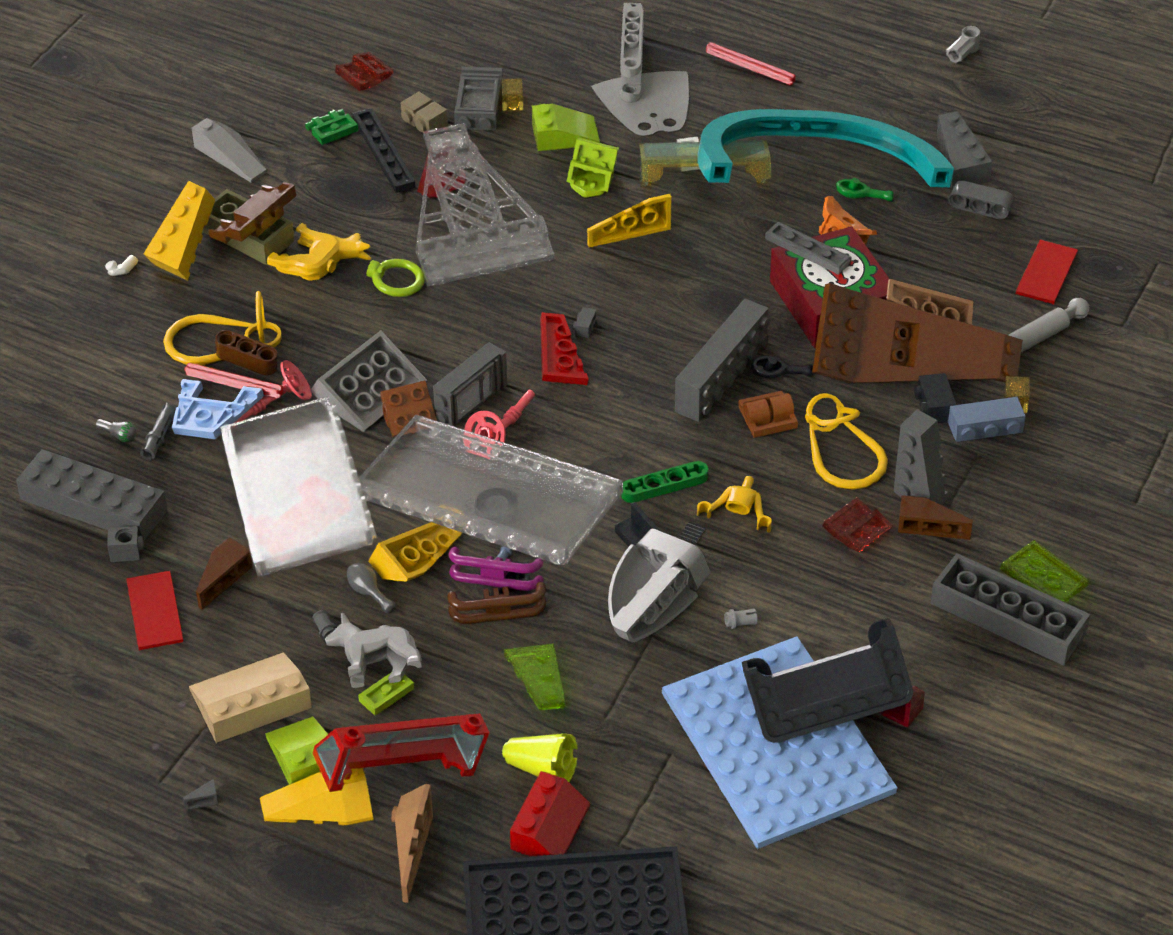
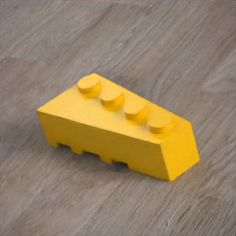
M190 181L187 182L144 252V255L153 265L185 280L189 279L191 263L194 264L198 243L201 244L203 238V228L208 223L215 203V199L206 188Z

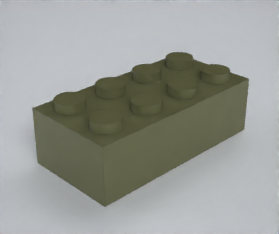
M228 189L214 198V206L208 223L204 226L202 232L209 235L208 230L218 228L221 225V219L235 221L233 212L248 201V199ZM281 217L258 237L249 235L242 242L231 239L225 244L267 265V258L272 252L279 255L295 242L293 222Z

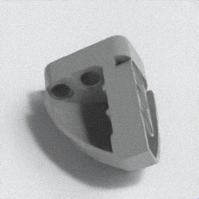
M650 529L636 546L631 544L627 548L613 573L608 595L611 624L619 637L631 642H637L648 637L671 622L698 597L695 591L711 574L702 551L692 543L656 529Z

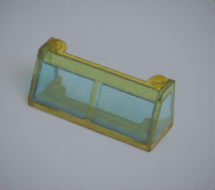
M767 140L733 141L723 147L733 162L732 166L745 165L746 173L755 177L756 184H766L770 181L771 156ZM700 142L639 143L640 187H649L651 182L658 181L663 175L664 167H699L697 156Z

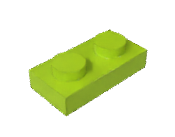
M388 674L358 695L359 702L376 716L414 689V682L404 674L400 682L390 683L388 680L390 674Z

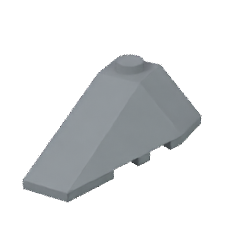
M209 118L192 127L193 142L196 149L252 183L267 173L266 168L241 135L230 127Z

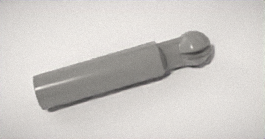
M1074 298L1069 302L1067 309L1055 308L1008 335L1023 340L1021 353L1066 329L1070 324V319L1085 318L1089 312V304L1083 298Z

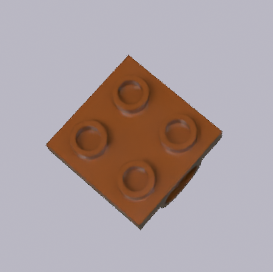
M425 380L380 392L384 419L390 428L392 437L438 425Z
M777 391L739 400L738 407L753 438L798 428V420L794 415V405L789 393L784 394L783 391Z

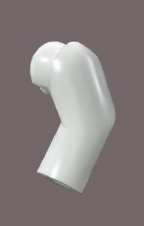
M130 255L119 265L114 260L109 261L105 268L111 276L129 273L138 263V260L135 256Z

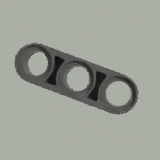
M958 181L955 183L948 201L952 207L1004 219L1009 214L1014 203V197L1011 193L967 181Z

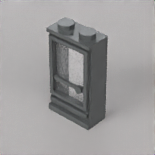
M461 68L454 111L455 129L496 130L503 88L502 68Z
M488 342L433 386L435 416L440 424L454 429V424H458L494 395L495 391H499L500 387L504 388L507 386L506 351Z

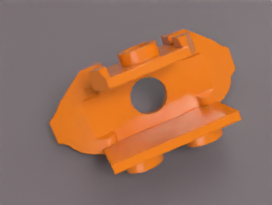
M833 196L825 198L823 206L824 222L819 226V233L821 235L852 226L865 245L870 235H877L876 230L868 229L842 209Z

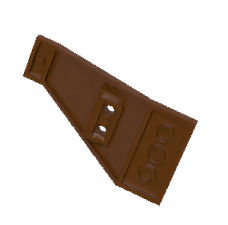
M828 283L824 287L812 373L849 384L918 382V376L946 373L948 381L993 379L1014 385L1017 384L1023 340Z

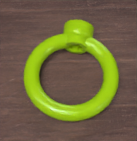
M390 259L382 263L372 260L367 269V277L372 278L375 287L389 296L405 297L413 295L422 288L425 282L422 269L417 264L405 259ZM396 267L408 269L416 276L415 283L405 288L390 287L383 283L381 279L385 274V270Z

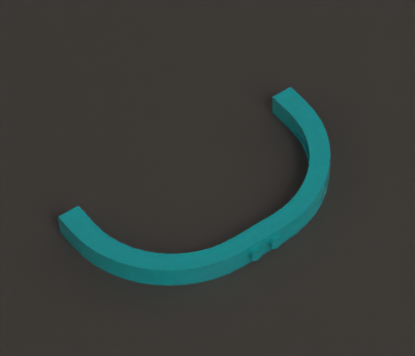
M758 109L739 111L721 116L710 122L703 129L697 156L698 166L708 182L729 183L733 162L723 147L733 141L754 136L827 137L852 141L887 152L913 167L930 187H950L954 167L941 152L926 141L902 129L860 116L814 110Z

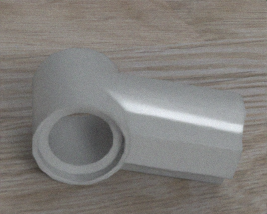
M974 26L963 28L962 36L947 49L946 55L950 58V61L957 64L969 53L978 51L980 30Z

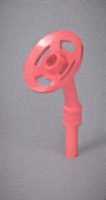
M284 360L281 363V372L284 381H282L284 394L286 392H293L299 398L305 401L309 400L312 397V392L306 378L292 362ZM265 395L231 426L234 427L251 415H257L262 412L268 404L277 398Z
M528 390L515 406L509 408L503 415L504 418L502 420L491 411L474 413L468 419L464 428V439L468 449L478 457L485 458L496 455L505 443V429L510 424H515L519 417H521V412L535 397V393L532 390ZM485 417L493 418L497 424L494 425L486 422ZM477 421L478 424L475 428L474 436L472 437V429ZM480 442L482 445L488 446V451L480 450L476 444Z

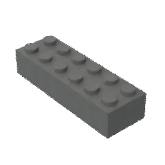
M744 299L676 377V413L697 422L704 415L709 414L713 404L722 398L723 392L733 385L735 378L739 374L744 372L750 360L753 361L760 348L766 346L769 339L767 328L770 322L768 307L748 299Z
M43 449L16 479L20 500L105 530L115 527L138 526L139 536H143L144 541L168 511L163 490Z
M956 553L933 583L932 605L1063 666L1087 634L1090 619L1089 613Z

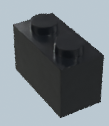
M946 373L918 376V385L914 386L915 398L920 401V411L936 419L938 423L948 422L950 406L956 405Z

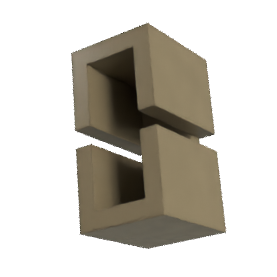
M417 92L401 102L402 119L412 126H416L420 132L431 137L448 126L447 109L435 101L432 102V99L421 92Z

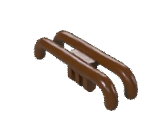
M538 582L534 593L509 596L508 586L503 587V594L500 595L498 587L493 588V595L491 596L487 588L483 589L484 599L461 601L457 598V594L451 591L447 595L450 604L448 612L450 617L460 624L537 616L546 607V598L544 596L546 585L543 582ZM536 603L532 607L511 609V606ZM486 609V612L473 614H461L458 611Z

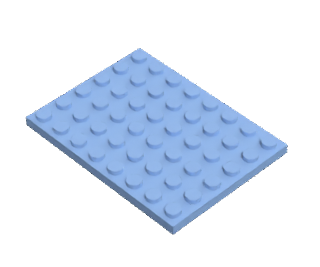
M797 636L662 687L664 698L757 849L896 794L897 786L853 720L777 743L769 742L764 738L744 676L742 662L753 658L764 659L769 664L772 674L813 662V659Z

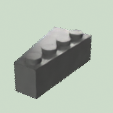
M918 409L900 426L894 493L900 497L902 495L925 497L943 505L949 499L948 491L944 489L946 475L942 474L941 469L944 461L938 449L941 446L938 421Z

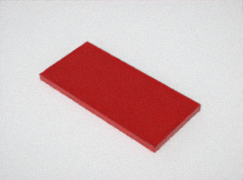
M1040 240L1015 294L1054 304L1078 249Z
M170 571L126 578L139 650L183 642Z

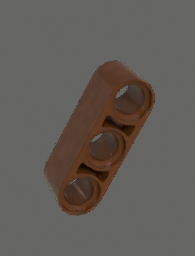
M222 330L216 334L215 343L218 358L266 376L276 372L277 350L274 347L229 330Z

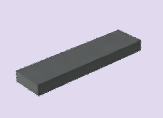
M777 222L765 233L766 240L838 275L851 264V256L780 222Z

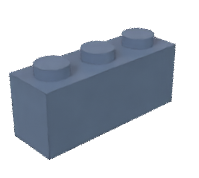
M1018 397L950 406L948 424L956 442L1023 433L1025 414Z

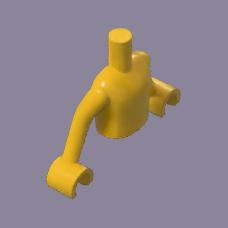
M751 476L745 477L742 486H729L712 504L702 501L697 505V516L702 512H706L707 518H710L711 512L726 503L725 507L727 510L741 515L748 514L754 503L757 516V530L765 526L767 527V532H771L772 520L769 516L763 514L760 494L756 490L751 489L754 482Z

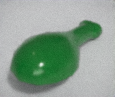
M857 178L843 179L836 183L837 191L848 198L872 197L889 202L893 200V191L871 189Z

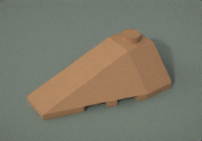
M424 784L401 796L399 805L394 806L392 811V822H395L402 898L403 902L407 903L409 902L433 820L431 785Z

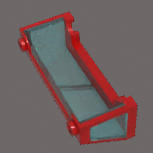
M481 714L335 728L317 743L312 754L329 792L342 791L344 779L349 780L351 777V769L441 759L445 769L450 768L451 765L461 770V776L466 777L474 776L490 732Z

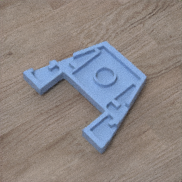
M183 379L181 381V394L178 396L179 405L175 410L172 429L174 434L216 439L263 398V391L261 388L243 386L233 402L197 398L203 389L201 381Z

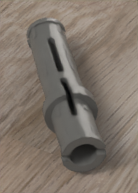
M171 403L163 405L152 431L148 432L145 438L146 443L140 452V455L145 460L150 461L154 459L158 448L165 441L164 436L176 410V406Z

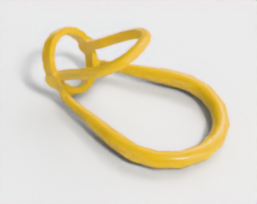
M823 393L811 399L805 414V419L810 424L812 460L816 472L825 482L844 489L866 488L878 482L887 469L888 459L884 449L874 439L849 422L859 417V410L844 407L836 396ZM822 398L832 399L836 403L838 411L836 419L822 420L812 414L813 406ZM839 424H845L876 454L878 459L877 469L872 475L857 480L841 479L830 474L823 465L814 431H831Z

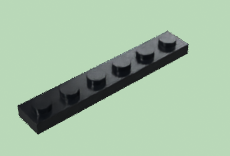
M369 108L352 113L353 120L358 124L359 131L395 193L416 188L414 178L374 110Z

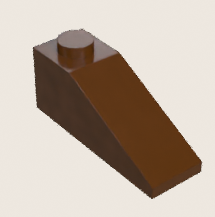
M901 496L898 533L970 540L972 519L925 497Z
M230 537L222 544L216 546L211 553L196 590L198 607L203 610L253 567L251 550Z

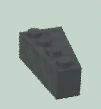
M959 112L938 115L936 135L943 156L954 167L950 184L951 190L958 181H967L975 184L989 182L992 160Z

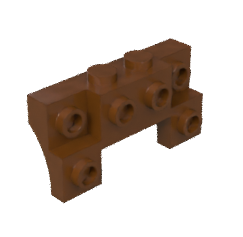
M283 182L277 187L262 185V190L258 191L255 195H250V199L233 212L235 221L221 219V225L218 228L208 230L209 236L225 243L231 239L242 242L249 235L258 237L284 215L283 207L297 196L295 185Z

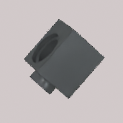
M138 526L108 528L107 546L110 562L140 560V550H144V537L139 536Z

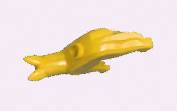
M301 223L296 228V231L301 233L297 243L310 248L309 254L289 256L285 253L279 256L277 253L272 252L267 258V264L276 267L281 273L301 276L309 281L319 280L328 272L332 273L340 259L359 258L371 260V257L363 251L368 249L370 245L362 242L360 233H355L349 238H340L331 234L310 230L306 227V224Z

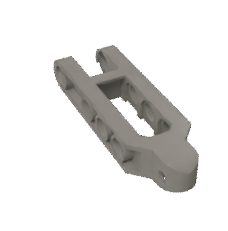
M624 3L620 97L623 101L630 103L638 101L641 97L644 13L641 3Z

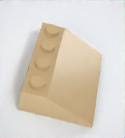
M284 652L189 686L216 743L312 708L309 687L300 670Z

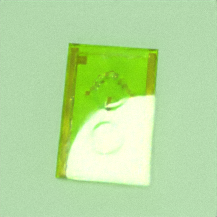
M1035 540L1006 559L1000 566V570L1012 579L1062 602H1067L1087 587L1089 582L1086 577Z

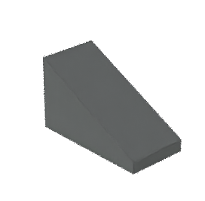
M214 779L183 797L185 810L218 804Z

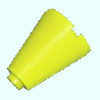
M572 734L511 738L504 744L502 755L507 764L537 777L540 771L565 778L570 782L577 764V758L573 757V749L578 750L576 739Z

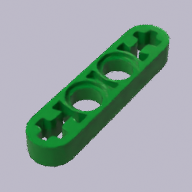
M694 461L626 480L621 485V497L626 502L634 503L703 484L708 479V466L701 461ZM674 476H677V477H680L681 480H680V481H672V480H670V478H671V477H674ZM655 482L658 483L659 486L653 488L648 486V484Z

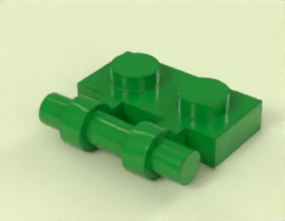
M343 109L338 111L332 110L328 112V115L320 118L318 116L314 117L311 121L305 123L306 129L308 131L312 130V135L321 145L358 131V124L349 114H345Z

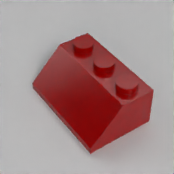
M540 771L510 829L511 850L528 856L566 854L590 807V802L565 778Z

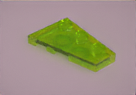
M554 643L504 649L506 660L514 667V672L525 684L527 692L539 710L565 707Z

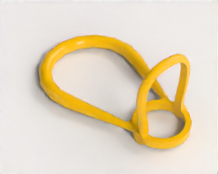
M257 291V323L252 324L207 314L186 316L176 321L166 331L163 342L166 352L173 360L185 365L190 362L206 365L221 361L222 359L218 358L216 353L200 357L179 353L173 346V339L180 329L197 323L248 327L244 336L249 338L250 334L258 329L259 342L272 347H276L281 342L282 334L276 324L265 321L262 293ZM266 328L272 329L277 333V337L270 343H265L263 330Z

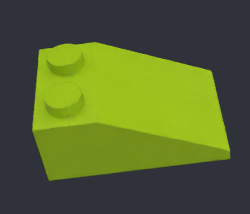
M555 104L532 106V126L538 151L575 148L577 138L600 143L594 116Z
M314 717L265 733L267 741L289 785L320 772L312 752L314 746L328 734ZM329 737L321 745L333 744Z

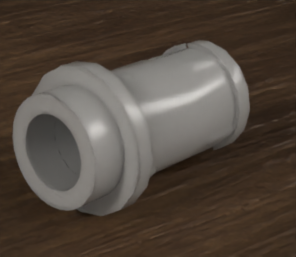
M730 609L724 615L726 627L735 629L736 626L756 625L757 614H754L756 610L734 611Z

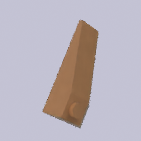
M893 279L888 280L887 301L972 325L973 301Z

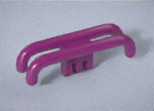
M453 547L449 551L448 556L455 563L451 566L449 573L454 580L459 582L501 588L508 586V589L523 591L534 590L538 582H544V578L540 575H537L530 581L506 578L508 572L528 574L538 571L543 566V560L540 558L535 559L532 563L522 564L514 563L512 559L507 558L503 561V558L500 557L494 560L493 556H487L485 559L459 555L460 551L457 547ZM459 565L479 567L481 575L460 572Z

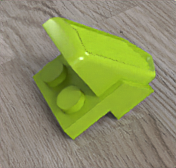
M577 138L567 177V182H570L571 188L584 198L600 196L604 192H608L619 148Z

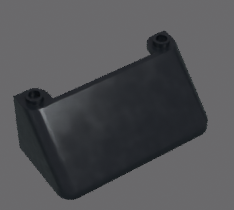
M886 618L871 624L868 629L870 645L777 673H771L770 666L764 659L753 658L743 661L744 676L764 738L769 742L777 743L907 704L913 697V687L891 620Z

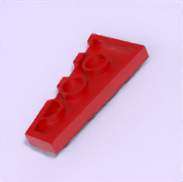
M542 312L540 318L542 381L587 385L589 378L587 373H584L582 360L578 358L577 347L572 342L571 332L564 314Z

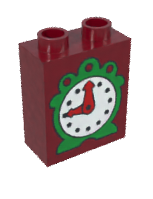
M852 226L811 237L852 257L851 264L839 275L780 246L772 248L770 282L814 348H816L825 284L832 283L887 300L889 277Z

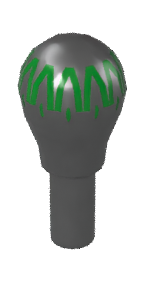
M101 419L96 422L97 428L109 431L110 434L122 442L132 441L137 433L135 426L130 422L111 423Z

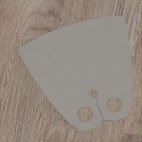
M685 71L643 73L641 97L638 101L631 103L623 101L620 97L621 77L591 86L608 110L635 134L644 136L654 134L659 130L666 132L677 131L685 123L689 104L688 74ZM651 113H656L657 116H656V117H651L650 114H651ZM665 119H674L676 125L668 127L663 124V121ZM646 122L651 125V128L649 130H640L638 125Z

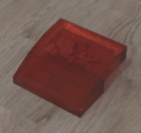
M370 52L354 54L352 62L336 65L335 73L358 91L366 90L383 82L394 71Z
M856 497L826 519L822 526L841 543L856 552H860L890 530L893 525L877 509L872 512Z

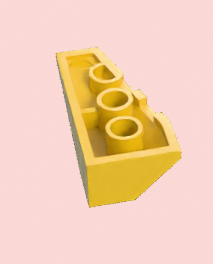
M666 194L649 198L587 228L588 247L670 230L671 195Z
M445 516L379 542L368 562L382 579L406 582L425 574L463 532L449 516Z
M363 768L351 769V777L349 780L344 779L342 791L329 792L321 772H318L260 797L264 820L296 823L299 820H314V824H323V821L338 822V825H351L373 820Z

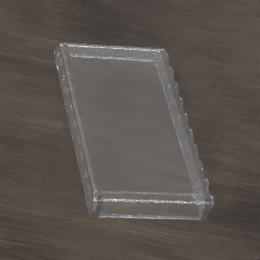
M328 396L220 427L258 577L373 544L372 539L377 538L336 405L330 404Z
M415 415L357 479L360 496L366 501L557 565L568 563L623 493L622 480L419 415Z

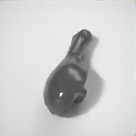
M354 563L348 567L346 574L351 588L357 593L372 596L381 605L382 610L386 614L390 613L396 604L378 589L377 577L372 568L364 563Z

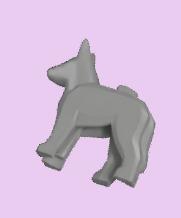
M341 613L342 623L324 638L326 645L342 646L345 648L346 657L351 663V666L348 667V673L352 688L364 686L367 664L388 659L393 667L392 673L388 677L390 683L400 682L408 665L416 666L417 668L422 667V658L416 649L415 641L412 635L409 634V631L403 627L382 625L377 629L361 630L351 624L344 613Z

